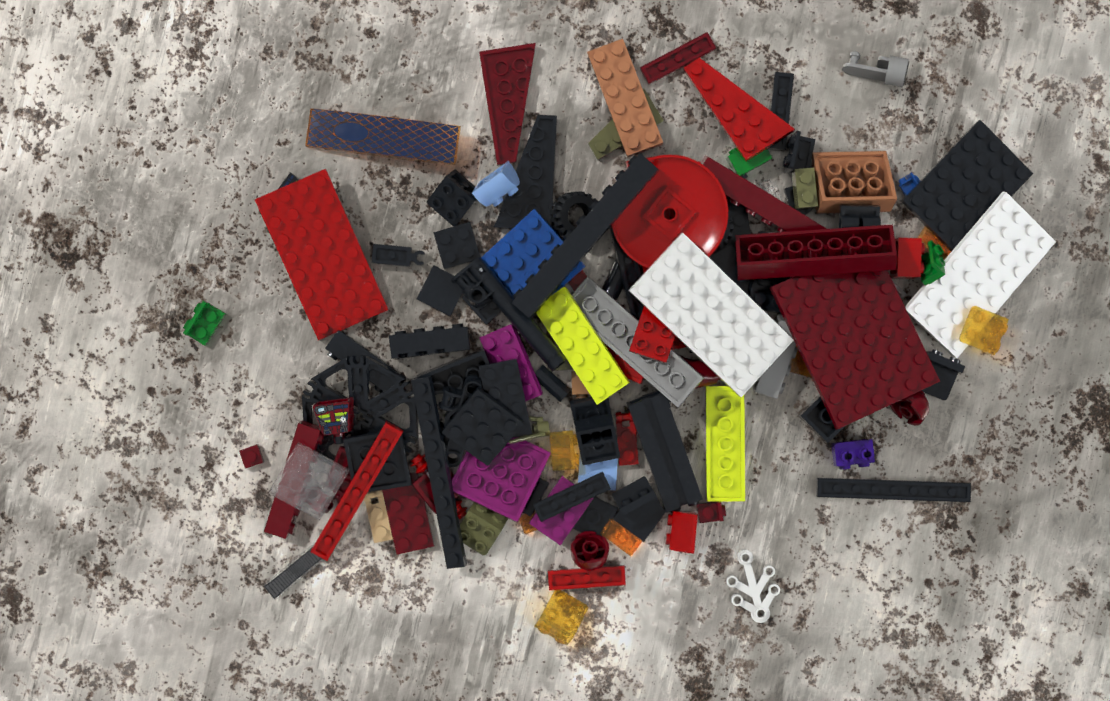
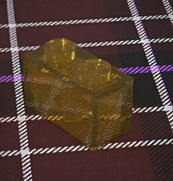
M573 430L550 432L553 471L576 469V465H579V455L574 453V446L578 445L576 434H573Z

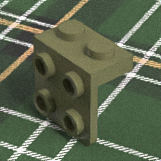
M473 502L460 523L463 543L481 555H486L505 526L508 518Z

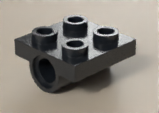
M840 204L839 228L881 225L879 205Z

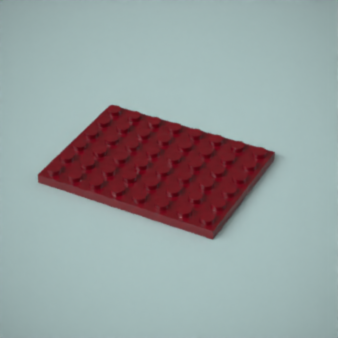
M888 270L795 276L770 288L836 430L940 382Z

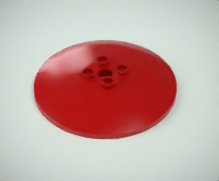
M659 155L649 158L648 160L659 171L612 224L617 242L632 260L646 268H649L681 233H684L700 250L710 257L722 241L728 223V204L720 182L707 167L694 159L681 155ZM669 208L675 211V217L671 220L666 219L664 216L665 210Z

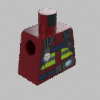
M353 397L317 402L313 405V410L322 434H333L335 444H343L345 433L350 432L354 427Z

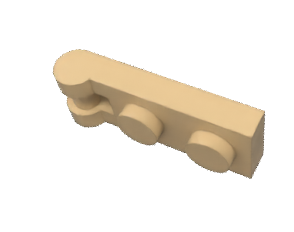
M382 490L368 492L364 501L374 543L393 539ZM377 497L379 503L372 504L371 499Z

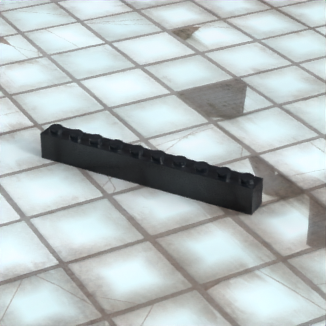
M641 153L638 156L634 155L628 162L630 166L626 171L621 170L615 177L617 181L613 186L609 184L602 192L604 196L600 201L596 199L589 207L591 211L588 215L585 216L583 214L576 222L578 226L575 230L570 229L563 237L565 239L561 246L557 244L551 251L552 256L548 261L544 259L538 266L540 269L538 273L529 276L525 281L527 284L523 290L518 289L513 295L514 300L512 304L528 318L534 316L659 171Z

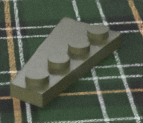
M643 89L656 125H659L663 122V119L646 90ZM613 119L588 143L597 160L623 146Z

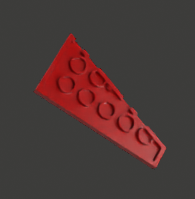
M701 58L683 67L684 72L745 161L750 160L795 131L792 126Z

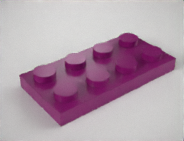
M512 324L480 337L490 363L517 358L525 401L543 394L519 333Z

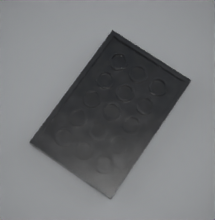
M978 120L901 202L952 252L1002 192H1007L1012 197L1033 173L981 120Z

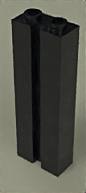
M656 391L626 402L666 512L680 511L681 506L688 504V506L697 505L703 498L667 398L660 391Z

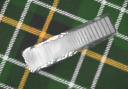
M315 542L263 585L274 600L278 599L324 560L310 552Z

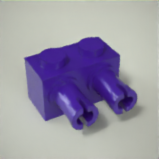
M873 439L831 443L834 466H839L840 470L850 469L851 465L858 464V467H869L870 463L875 462Z

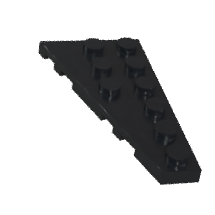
M537 115L516 169L520 184L517 186L519 190L512 196L506 195L494 228L513 229L533 209H536L551 226L550 218H552V214H550V210H552L557 116Z

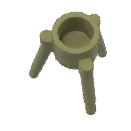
M529 416L530 421L536 422L532 424V434L511 439L508 443L549 436L548 421H543V417Z

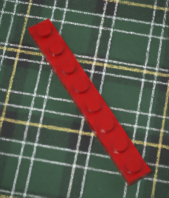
M387 421L385 422L312 547L311 553L328 561L402 435V429Z

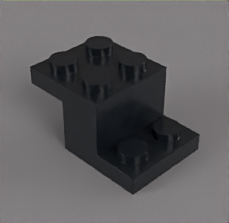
M592 397L570 401L582 464L587 465L621 458L609 398L598 405Z

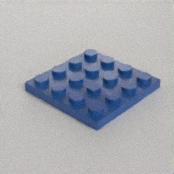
M533 209L481 258L511 294L514 295L518 289L523 290L527 285L525 281L529 276L538 273L540 270L538 266L544 259L548 261L552 256L551 251L557 244L561 246L564 240L536 209ZM580 261L554 293L563 288L586 265Z

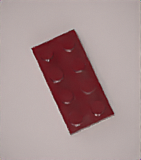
M415 472L410 473L413 483L419 478V474ZM409 485L382 490L396 555L434 547L425 501L415 488Z

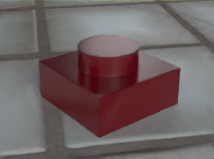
M258 444L239 450L245 469L264 463Z

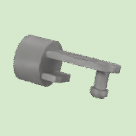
M853 51L850 53V63H845L842 71L848 75L884 81V84L903 87L909 59L890 56V58L880 56L877 61L878 68L857 64L861 55L859 52Z

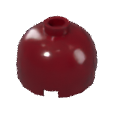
M919 391L890 405L897 417L902 419V416L908 419L906 423L918 426L924 421L930 408L923 391Z
M582 532L571 543L572 560L583 570L593 571L599 569L606 563L608 558L609 543L603 535L602 537L596 535L597 532Z

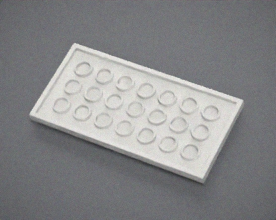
M1002 192L944 260L946 264L944 266L945 275L930 285H923L905 306L907 313L953 357L958 358L1056 241L1007 192Z
M681 233L628 290L739 397H742L794 341L684 233Z

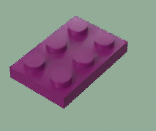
M561 476L547 497L574 484ZM593 498L540 522L537 513H535L529 524L561 545Z

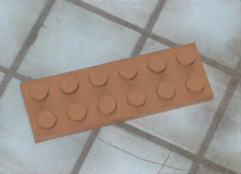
M623 38L588 51L589 60L627 158L663 145V140Z

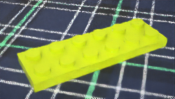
M563 287L551 295L536 314L598 405L630 382L568 289Z
M705 386L706 501H745L744 395L739 397L729 386Z

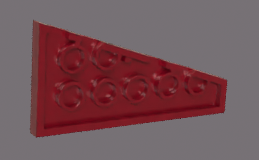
M536 43L479 52L497 166L503 165L507 161L516 163Z

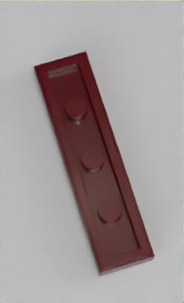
M706 32L640 67V70L648 85L690 64L694 60L715 51L716 47L709 33Z

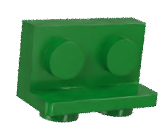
M932 240L928 242L929 252L921 256V262L924 263V273L921 274V281L925 286L930 285L945 275L944 251L939 244L936 245Z
M203 301L196 305L193 311L195 314L192 319L186 321L183 327L185 329L183 334L206 346L226 313L207 301Z

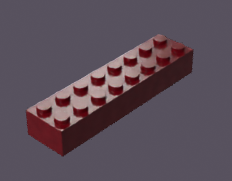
M893 224L735 235L738 280L896 270L897 251Z

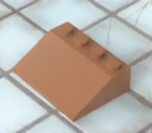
M886 151L812 153V168L814 167L818 201L817 213H840V204L879 205L880 212H891L897 201V195Z

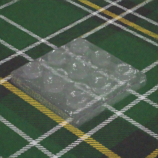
M298 442L270 488L269 494L320 520L349 473V469Z

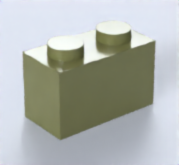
M814 167L791 171L795 209L817 207Z

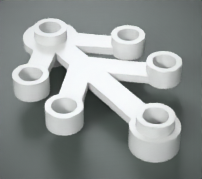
M742 549L737 554V560L744 566L749 586L740 582L734 575L726 578V584L751 596L754 605L743 600L740 594L732 595L731 602L735 606H741L750 611L751 617L755 622L763 623L770 617L769 605L773 598L780 593V587L777 584H771L768 587V594L761 602L760 594L769 578L774 576L775 569L771 565L765 566L763 574L756 584L751 566L753 555L749 550ZM744 554L749 556L747 561L742 560ZM767 568H772L770 575L766 574ZM730 578L735 579V583L733 585L729 584L728 582ZM773 586L777 587L776 593H771ZM740 597V602L734 603V598ZM759 610L764 611L762 617L757 616Z

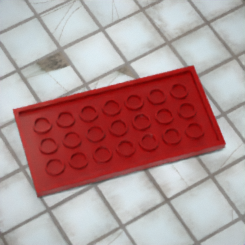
M326 169L254 199L318 340L389 310Z

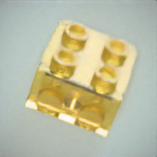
M972 306L959 336V341L982 350L984 354L995 355L1001 346L1000 340L1002 335L1007 331L1009 319L980 307Z
M554 590L534 627L538 628L541 633L552 636L558 643L568 645L574 638L588 610V606L562 590Z

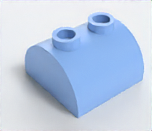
M507 161L479 181L472 194L482 205L490 206L493 204L496 207L503 201L502 196L505 194L512 196L519 190L517 188L520 184L519 177L511 163Z

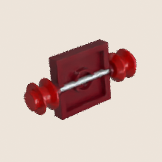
M419 453L410 460L412 462L410 467L415 466L417 468L415 473L423 472V474L412 483V486L434 514H436L427 462L424 459L425 454L421 455ZM449 469V471H450V476H451V481H452V479H453V477H454V474H453V473L451 472V470ZM456 500V508L460 520L467 514V507L461 506L462 500Z

